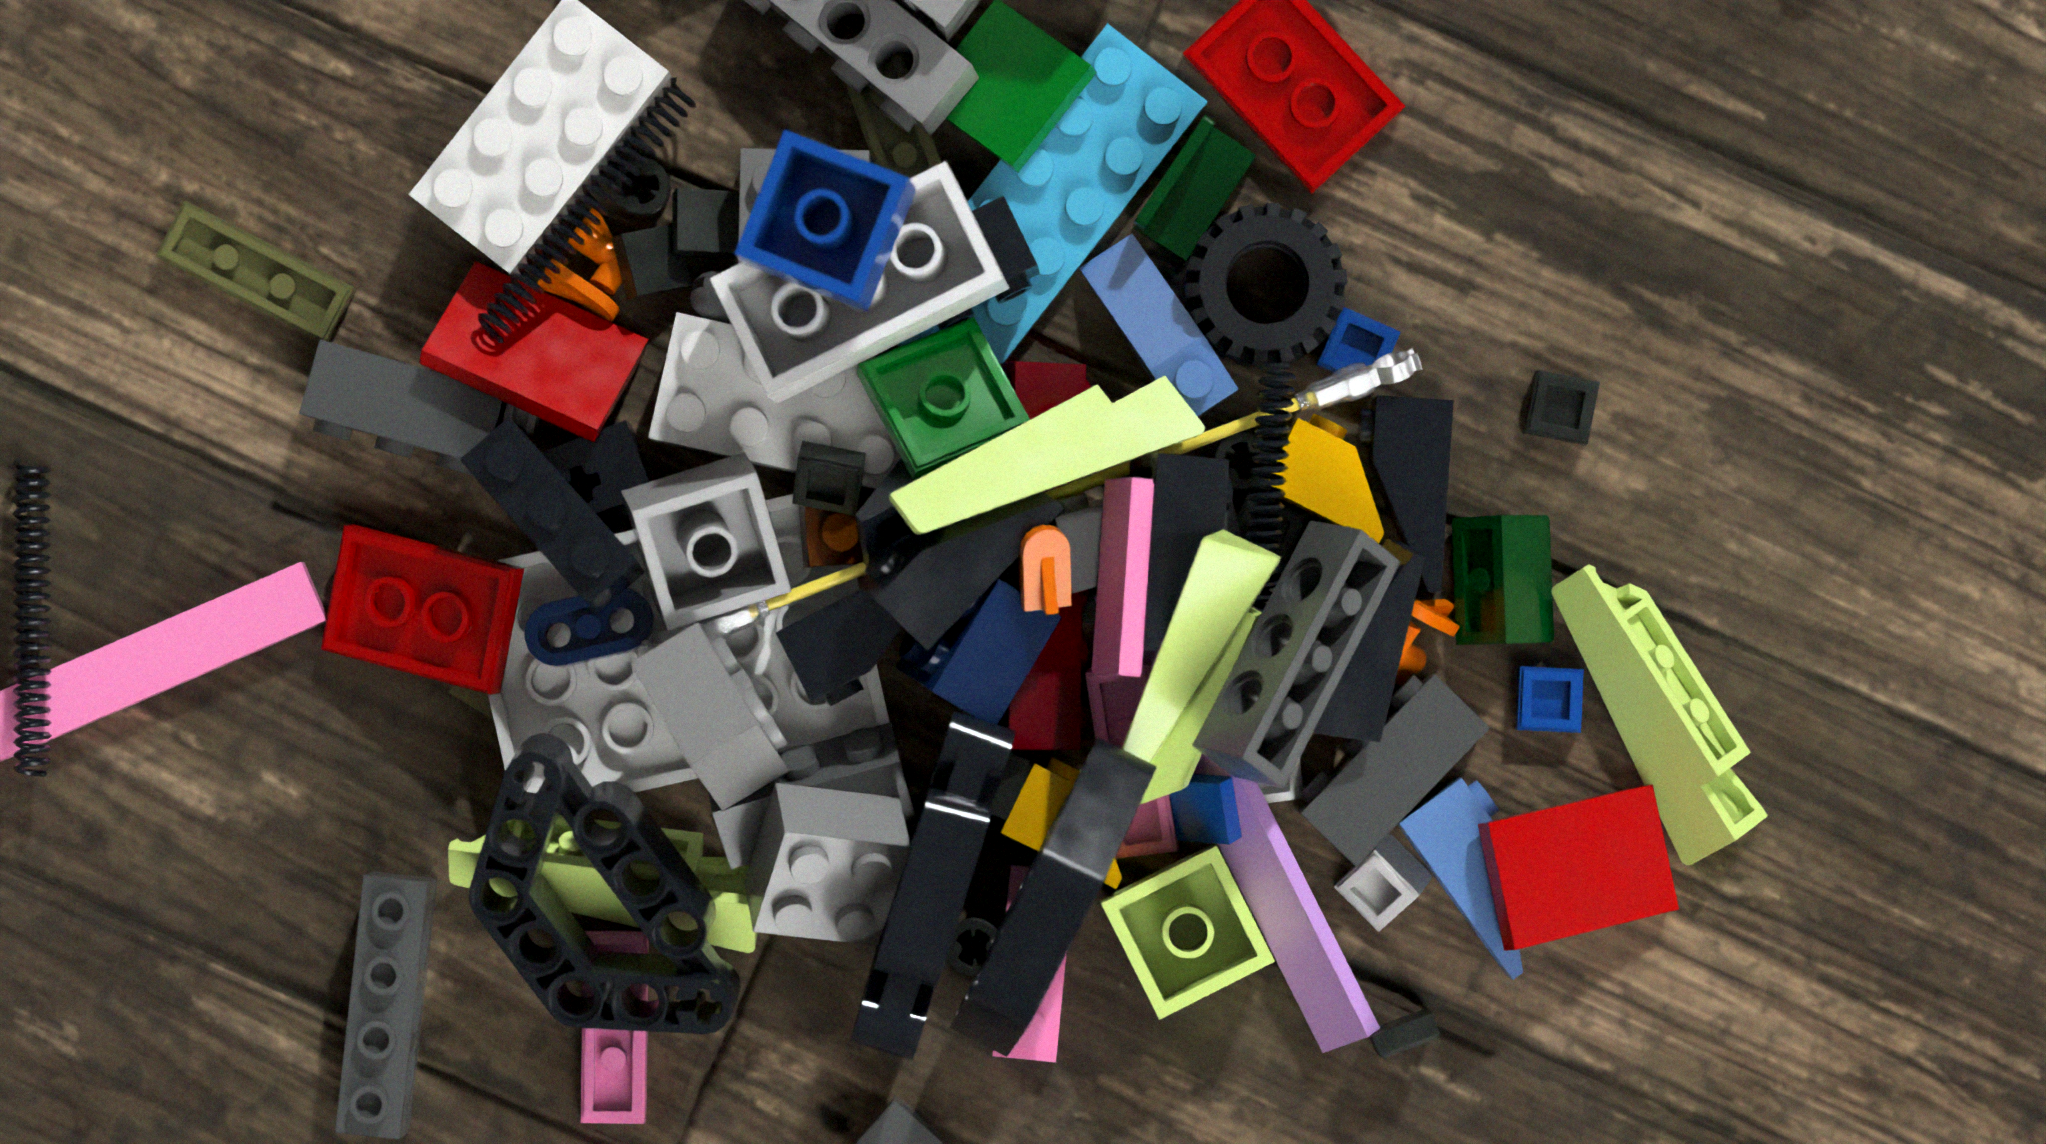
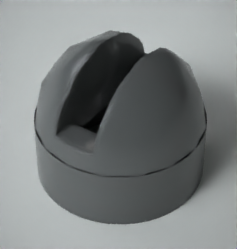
M726 270L705 272L694 280L692 285L693 291L690 293V304L702 318L730 322L710 278Z

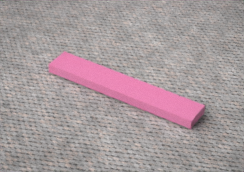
M305 562L294 564L50 669L52 672L49 675L34 676L27 679L49 681L52 685L49 688L30 689L23 692L49 694L52 698L49 701L24 703V705L49 707L52 711L50 713L23 717L46 719L52 723L49 726L22 730L49 732L52 736L49 739L31 740L23 743L41 745L325 623L327 614ZM18 683L0 691V762L13 757L17 750L22 749L13 743L16 738L21 736L13 730L18 724H21L13 718L17 712L21 711L13 705L17 699L21 698L13 692L17 686H20Z

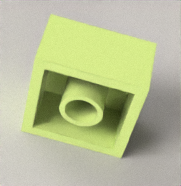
M1214 843L1100 899L1101 905L1159 1020L1275 962L1217 845Z

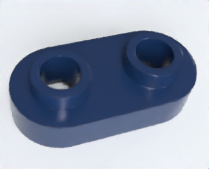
M629 588L625 589L597 615L580 596L543 604L534 610L525 626V642L530 653L540 662L552 667L571 666L637 650L643 646L642 641L648 640L654 627V615L647 600L641 594ZM620 609L629 610L634 617L632 628L625 633H617L610 626L612 614ZM557 623L566 624L571 632L569 642L562 647L551 646L547 639L548 630Z

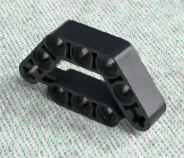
M953 711L910 838L911 848L875 950L850 1042L911 1061L913 1060L925 1025L934 988H937L986 835L993 810L992 803L1011 752L1016 734L1015 730Z
M546 733L532 735L521 743L504 773L469 888L468 900L473 913L552 1017L563 1025L574 1028L709 1034L722 1029L731 1018L739 997L741 983L734 967L725 960H722L707 941L708 934L716 917V905L710 893L629 787L616 781H604L592 787L573 762L571 750L562 739L553 734ZM533 762L544 765L543 776L546 777L537 793L526 792L531 785L535 772ZM605 808L612 811L618 816L621 826L615 829H607L600 826L594 820L592 810ZM559 812L571 826L577 845L661 954L599 951L543 877L541 870ZM520 819L527 822L533 828L536 837L520 839L513 835L508 828L507 820ZM635 860L650 862L656 867L660 877L654 880L640 878L633 872L630 862ZM497 877L508 880L516 888L518 895L513 897L501 896L493 890L489 879ZM672 912L687 913L695 919L698 928L693 930L679 929L671 923L668 914ZM541 929L547 931L553 937L556 946L541 947L536 945L530 939L528 930ZM569 980L583 981L591 987L594 996L588 998L578 997L570 992L566 982ZM636 983L647 984L655 990L658 999L654 1001L640 1000L632 993L630 985ZM677 986L679 987V990L676 995V999H679L680 1002L673 1001V997ZM699 989L710 990L711 1000L717 1002L706 1001L705 992Z
M1097 737L1069 795L1063 801L988 948L987 958L963 997L950 1024V1029L1006 1057L1009 1055L1030 1025L1088 914L1157 766Z

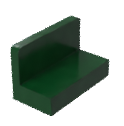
M1204 115L1133 224L1134 230L1184 263H1186L1194 251L1197 242L1203 233L1208 230L1256 157V154L1214 127L1216 121L1207 115Z
M1495 515L1452 518L1455 623L1460 626L1456 632V645L1552 642L1554 639L1553 595L1551 593L1552 567L1549 517L1547 515Z

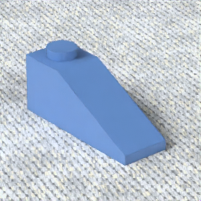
M1130 234L1079 267L1084 278L1152 382L1166 376L1198 418L1236 394L1239 390L1201 330L1133 234Z
M1455 776L1419 802L1397 826L1505 975L1514 980L1523 973L1520 949L1504 951L1478 824L1492 821L1490 817L1496 814L1499 809L1477 780L1467 786L1462 778Z

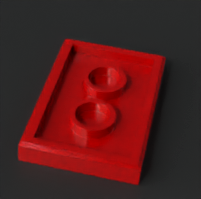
M1239 0L1182 53V57L1311 195L1405 108V105L1307 0Z
M475 261L423 346L419 363L595 442L645 354L649 339L548 293L539 294L525 283L517 280L536 299V304H531L517 293L509 290L528 309V314H523L509 303L501 300L520 319V323L515 324L501 313L493 310L512 329V333L507 334L493 323L485 320L503 338V343H498L481 326L478 321V314L487 313V303L496 304L494 294H504L502 284H512L510 276Z
M344 525L321 650L490 695L501 693L524 568L358 525Z
M1653 784L1641 785L1478 824L1504 951L1518 950L1679 910Z

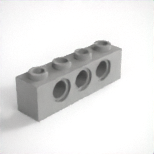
M744 0L762 15L771 7L786 19L788 23L782 30L808 53L812 54L819 46L833 57L836 62L830 69L856 92L860 93L867 85L880 95L885 101L880 105L879 109L906 132H909L914 125H917L926 134L931 136L979 79L974 67L968 60L893 0ZM850 14H858L865 17L864 27L856 37L848 40L835 37V27L840 19ZM907 53L913 56V66L904 77L889 79L883 76V66L892 55Z

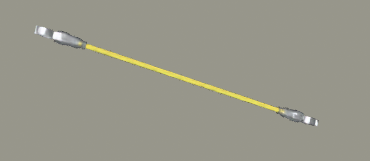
M1413 348L1408 351H1397L1381 356L1368 366L1364 363L1347 365L1338 369L1331 376L1310 383L1304 391L1294 394V398L1291 399L1294 404L1291 407L1276 409L1290 413L1297 410L1300 412L1309 409L1322 410L1340 402H1352L1366 397L1376 391L1375 387L1380 384L1397 383L1410 377L1414 371L1423 370L1418 353L1415 354ZM1258 411L1208 430L1202 435L1151 453L1181 455L1258 426L1260 424H1257L1254 420L1256 417L1273 414ZM1130 460L1045 493L1053 499H1058L1103 485L1105 479L1124 477L1129 475ZM864 562L795 587L791 589L792 592L698 621L710 642L721 636L726 640L733 633L754 626L762 617L770 615L771 610L866 575V565ZM695 623L667 631L665 628L654 634L650 639L643 640L645 652H649Z

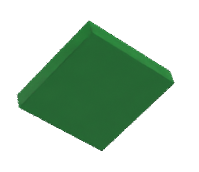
M994 0L955 49L956 52L972 64L979 79L945 120L1019 173L1097 72L1088 62L1001 0Z
M974 317L858 364L857 375L913 481L1030 420Z

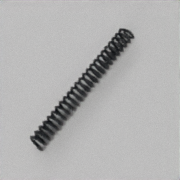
M677 77L670 79L671 87L662 88L664 97L654 98L656 107H647V116L639 117L640 126L630 127L632 136L622 137L624 146H615L616 156H607L608 165L598 166L600 175L590 176L592 185L582 186L584 195L574 196L576 205H566L568 215H558L560 224L550 225L552 234L542 235L544 244L534 245L536 254L526 255L528 264H518L520 274H510L512 284H502L504 294H494L496 304L487 303V313L478 314V321L481 326L498 343H503V338L485 320L493 323L507 334L512 333V329L493 310L501 313L515 324L520 323V319L501 300L509 303L523 314H528V309L509 290L517 293L531 304H536V299L517 280L525 283L539 294H544V289L525 270L533 273L547 284H552V279L533 260L544 265L553 273L560 274V269L541 250L552 255L561 263L568 264V259L550 241L560 245L572 255L576 254V249L565 241L558 231L566 234L579 245H584V239L577 235L566 221L574 224L587 235H593L592 230L577 217L573 210L588 218L595 225H601L600 220L581 201L591 205L601 214L609 215L608 210L589 191L599 195L610 205H617L616 200L607 194L597 181L610 187L619 196L625 195L624 190L616 185L605 171L619 178L627 186H633L632 180L625 176L613 161L627 168L633 175L641 176L640 171L623 156L621 151L633 157L642 166H649L648 161L638 154L629 142L639 146L650 156H656V151L647 145L637 132L650 138L659 147H664V141L656 136L647 127L645 122L656 127L665 136L672 137V132L661 124L652 112L665 118L674 127H680V122L670 115L661 103L673 108L683 118L688 117V112L676 104L668 92L679 97L689 107L696 108V103L677 86Z
M1269 363L1259 367L1261 372L1275 376L1261 377L1258 380L1260 385L1274 389L1260 390L1257 395L1261 399L1274 402L1259 403L1256 405L1258 411L1273 415L1258 416L1254 420L1257 424L1273 428L1256 429L1253 433L1256 437L1272 441L1255 442L1252 447L1255 450L1271 454H1257L1251 457V460L1255 463L1271 467H1255L1250 470V473L1254 476L1270 480H1254L1248 485L1253 489L1270 493H1252L1247 497L1252 502L1267 506H1250L1246 509L1249 514L1264 517L1265 519L1247 520L1245 524L1248 527L1264 531L1247 532L1244 537L1250 541L1264 543L1257 546L1265 550H1276L1281 547L1278 541L1270 539V537H1278L1282 534L1279 528L1271 525L1281 523L1283 518L1271 512L1280 511L1285 506L1281 502L1272 499L1282 498L1286 493L1282 489L1272 486L1283 485L1287 480L1285 477L1273 473L1285 472L1288 467L1284 463L1273 460H1282L1289 456L1287 451L1274 448L1287 446L1291 443L1288 438L1275 435L1289 433L1292 430L1287 424L1275 422L1287 421L1293 417L1288 411L1276 409L1288 408L1294 404L1289 398L1276 396L1290 395L1295 392L1292 386L1277 383L1291 382L1296 379L1293 373L1279 370L1288 369L1290 367L1289 363ZM1276 568L1271 576L1276 575L1279 570ZM1269 578L1259 594L1262 596H1258L1252 607L1261 608L1256 610L1263 611L1267 604L1264 602H1268L1272 594L1271 591L1264 589L1274 588L1277 584L1274 579Z
M19 457L12 463L19 469L12 476L19 482L13 487V490L19 496L15 497L12 502L17 507H20L13 512V515L19 520L13 525V528L19 533L12 540L20 545L13 550V553L19 557L13 563V566L20 570L13 575V578L20 583L13 588V591L19 595L13 601V604L20 608L13 614L20 621L13 626V629L20 633L13 639V642L21 647L17 648L13 654L21 660H18L13 665L17 671H20V673L13 677V680L20 684L13 692L21 698L17 699L13 705L21 711L17 712L13 718L21 724H18L13 730L21 736L16 738L13 743L22 749L17 750L13 756L22 762L17 763L13 769L20 774L45 777L47 775L45 770H33L24 767L47 765L52 760L50 758L25 756V754L49 752L52 748L49 745L23 742L49 739L52 735L49 732H35L22 729L49 726L52 722L46 719H33L23 716L50 713L52 709L49 707L24 705V703L49 701L52 697L49 694L23 691L49 688L52 684L49 681H33L21 678L49 675L52 672L50 669L22 666L50 662L52 659L49 656L23 654V652L49 650L52 646L49 643H33L21 640L49 637L52 633L21 627L49 624L51 622L49 618L23 616V614L49 612L52 608L49 605H32L21 602L49 599L51 595L49 593L29 592L21 589L49 586L51 584L49 580L22 578V576L49 574L52 570L48 567H31L21 564L49 561L51 557L49 555L28 554L21 551L48 549L51 544L49 542H32L21 539L33 536H49L51 532L47 529L37 530L20 526L49 523L51 521L49 517H32L22 515L21 513L48 511L51 507L48 504H29L20 501L34 498H49L51 494L49 492L26 491L20 488L48 486L51 482L48 479H29L20 476L32 473H49L51 469L46 466L33 467L19 464L22 461Z

